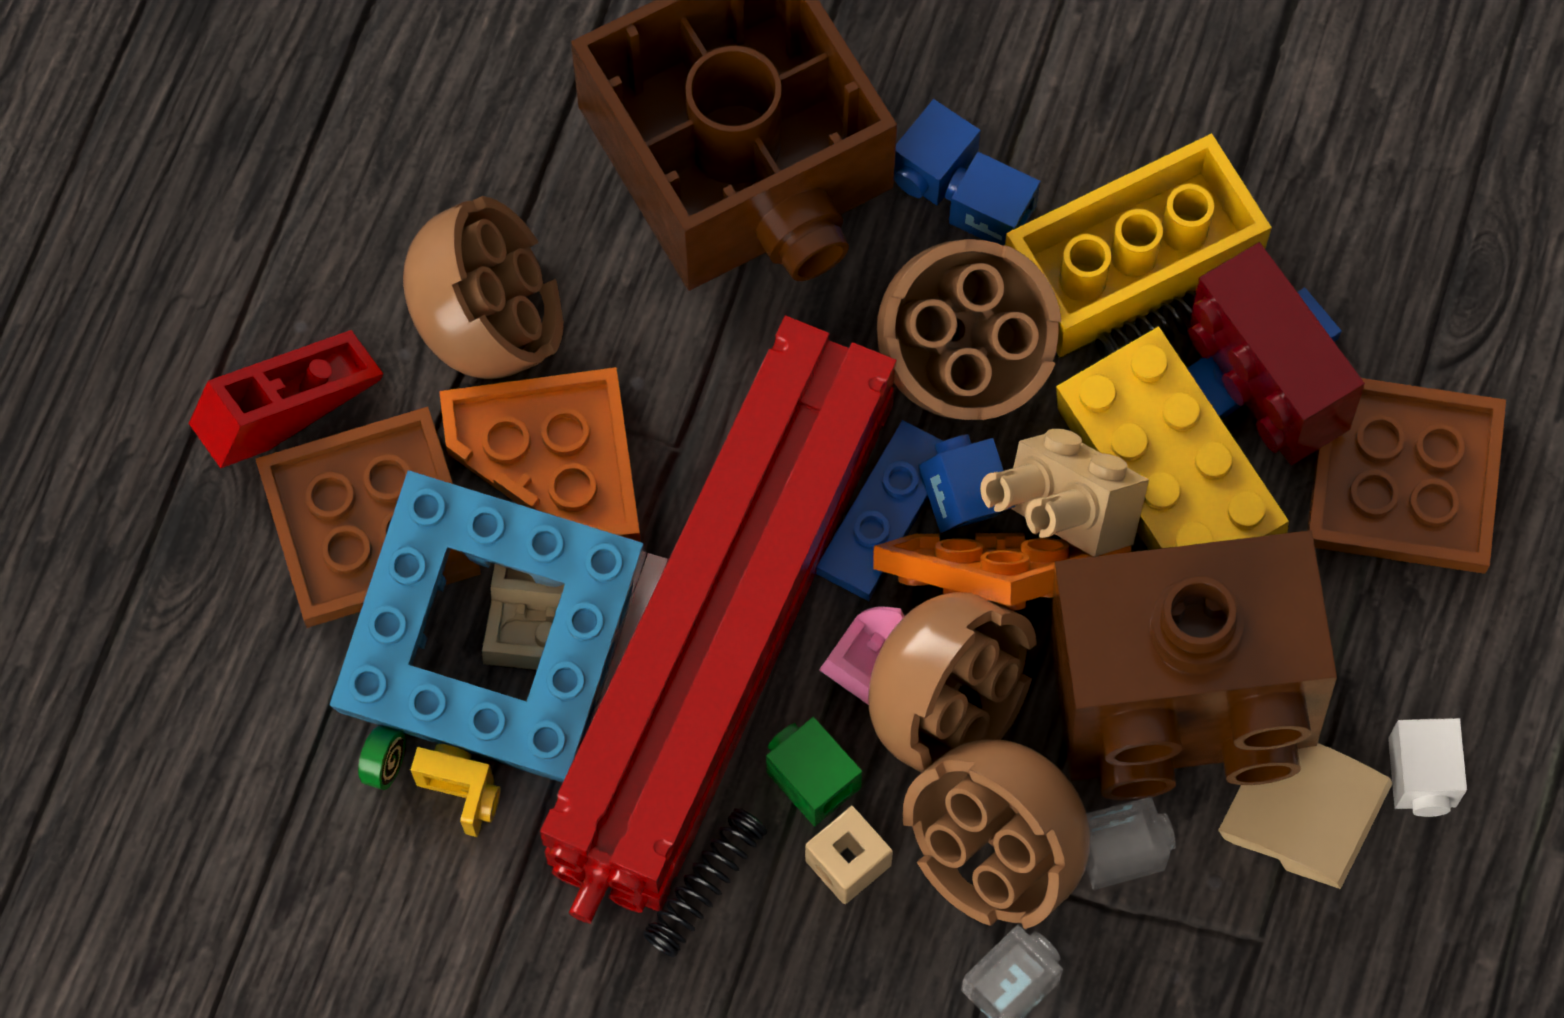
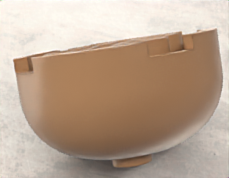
M481 196L473 201L462 202L431 218L412 240L406 255L403 271L406 304L411 319L423 341L449 367L465 375L481 379H499L515 375L538 365L546 357L555 354L561 343L564 323L557 281L554 279L543 284L540 265L530 248L539 243L515 212L503 203L490 197ZM538 291L544 303L542 323L537 309L526 298ZM528 344L523 350L519 349V347Z
M964 239L944 242L932 246L911 258L889 283L883 295L877 317L879 353L897 360L893 383L909 400L931 413L952 419L986 420L996 418L1019 408L1029 401L1050 376L1055 366L1053 359L1058 344V322H1061L1060 308L1055 293L1045 275L1029 258L1009 246H1003L986 240ZM957 323H958V325H959V334H958V336H957L956 339H954L953 341H950V340L953 338V336H954V334H955V332H956Z
M953 592L936 596L921 603L904 616L891 631L881 647L874 663L869 683L868 703L871 721L877 736L886 749L897 759L922 773L942 755L959 745L983 739L1001 740L1016 719L1032 681V678L1023 674L1027 649L1030 650L1037 645L1036 634L1031 622L1023 615L999 603L967 592ZM960 686H966L978 693L982 709L967 701V697L958 691Z
M998 739L976 740L959 745L946 752L911 783L905 795L903 825L913 827L916 840L924 855L917 861V864L930 883L946 900L966 915L981 923L991 926L997 920L1011 923H1022L1024 929L1041 923L1069 897L1079 884L1086 870L1091 840L1089 821L1084 805L1077 791L1061 770L1046 757L1026 746ZM988 842L994 847L995 852L974 870L972 885L961 876L957 868L967 862Z

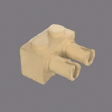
M1050 429L1045 434L1020 440L1014 467L1005 471L987 474L981 482L980 492L985 505L988 508H992L995 505L994 511L996 512L1016 506L1012 510L1026 518L1027 525L1033 534H1037L1040 531L1039 537L1041 538L1050 537L1055 534L1096 557L1134 544L1149 479L1127 468V463L1123 459L1110 454H1102L1082 443L1081 437L1076 433L1065 429Z

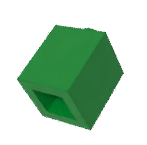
M814 717L800 728L796 723L790 724L779 732L768 745V749L771 752L766 755V773L814 827L861 789L862 770Z

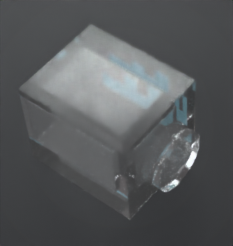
M1152 796L1087 813L1091 846L1086 869L1093 890L1165 870L1170 857L1169 850L1176 848V841L1168 815L1166 813L1157 814Z
M1016 925L964 976L961 991L988 1018H1024L1059 984L1063 968L1057 963L1061 959L1060 954L1040 933L1034 931L1029 936L1019 925Z

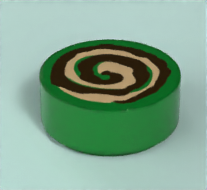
M379 725L371 731L364 743L359 759L358 775L362 784L381 790H387L392 785L404 757L406 740L403 731Z

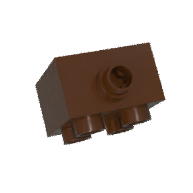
M654 0L571 41L578 107L688 291L764 253H767L773 263L782 264L795 281H806L820 276L837 265L849 250V245L841 230L843 224L841 214L893 188L897 123L819 0Z
M1312 530L1055 561L1051 646L1071 781L1099 778L1103 797L1112 800H1136L1157 796L1175 788L1174 768L1224 763L1226 781L1235 785L1273 783L1290 778L1300 772L1301 765L1298 749L1317 746L1337 679Z

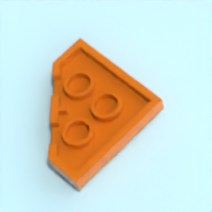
M617 367L439 391L448 455L519 505L635 541H641Z
M975 533V540L946 539L940 541L939 534H912L873 546V569L897 575L898 581L905 585L922 586L930 584L943 588V594L953 592L972 593L1014 611L1025 608L1026 601L1038 597H1053L1055 561L1094 556L1061 537L1060 539L1035 538L1025 541L1024 533ZM1131 545L1099 556L1131 552Z

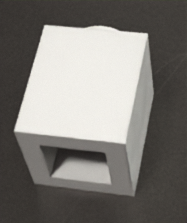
M1460 718L1398 720L1388 738L1395 809H1413V814L1421 817H1433L1449 813L1451 811L1450 808L1457 807L1467 791Z

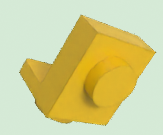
M437 744L434 751L417 747L410 769L416 785L466 798L460 822L466 835L478 837L482 821L489 823L493 821L500 798L501 788L500 786L493 785L494 778L490 765L470 760L471 754L451 745Z

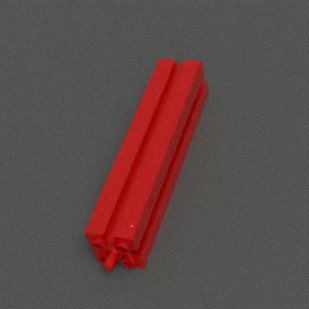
M786 315L784 316L775 335L774 346L768 350L560 787L556 805L553 809H550L541 827L542 843L544 846H547L544 851L547 864L554 867L552 874L558 879L580 888L568 912L572 917L591 924L608 887L612 888L609 898L628 910L642 913L646 906L657 912L662 911L671 891L672 881L679 874L814 580L816 566L836 532L878 440L881 426L885 425L892 410L894 401V388L892 385L895 380L896 359L853 342L847 348L830 341L828 332Z

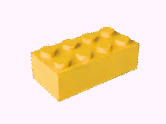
M1211 133L1006 233L1005 246H1009L1029 258L1050 283L1057 298L1061 314V322H1058L1059 333L1056 352L1059 357H1062L1095 341L1096 336L1103 334V332L1110 333L1114 327L1118 329L1123 327L1126 321H1135L1138 315H1147L1150 309H1159L1162 303H1171L1174 297H1184L1186 291H1196L1199 277L1256 243L1260 242L1266 249L1272 227Z
M1159 326L1056 386L1058 411L1070 430L1081 437L1082 443L1102 454H1110L1123 459L1127 463V468L1149 479L1137 528L1139 536L1149 550L1288 533L1289 520Z

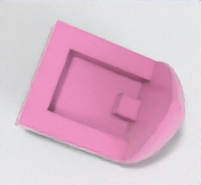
M878 606L866 609L858 614L819 670L869 705L868 691L872 669L885 640L904 617L901 608Z

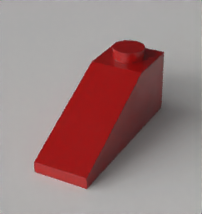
M349 330L208 380L188 424L218 466L223 468L269 451L379 382L384 373L353 331Z

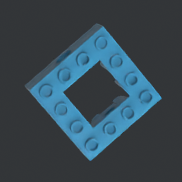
M408 470L330 706L341 714L376 725L397 729L405 734L437 744L455 746L472 755L563 783L594 718L646 557L644 544ZM451 549L463 552L470 561L477 565L489 568L491 563H495L527 573L533 577L535 583L551 587L564 585L527 702L412 666L418 648H425L428 638L423 631L437 590L442 592L444 590L447 580L443 576V571Z

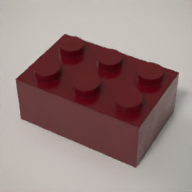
M1260 242L1256 243L1199 277L1190 328L1188 330L1190 339L1199 354L1205 359L1212 357L1224 373L1222 380L1231 398L1240 406L1246 404L1258 420L1256 423L1257 430L1265 445L1274 453L1280 451L1288 463L1293 465L1351 429L1365 383Z

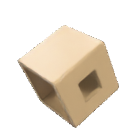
M852 805L805 845L806 863L843 904H847L890 868L892 864V849ZM847 848L856 857L849 864L840 855Z

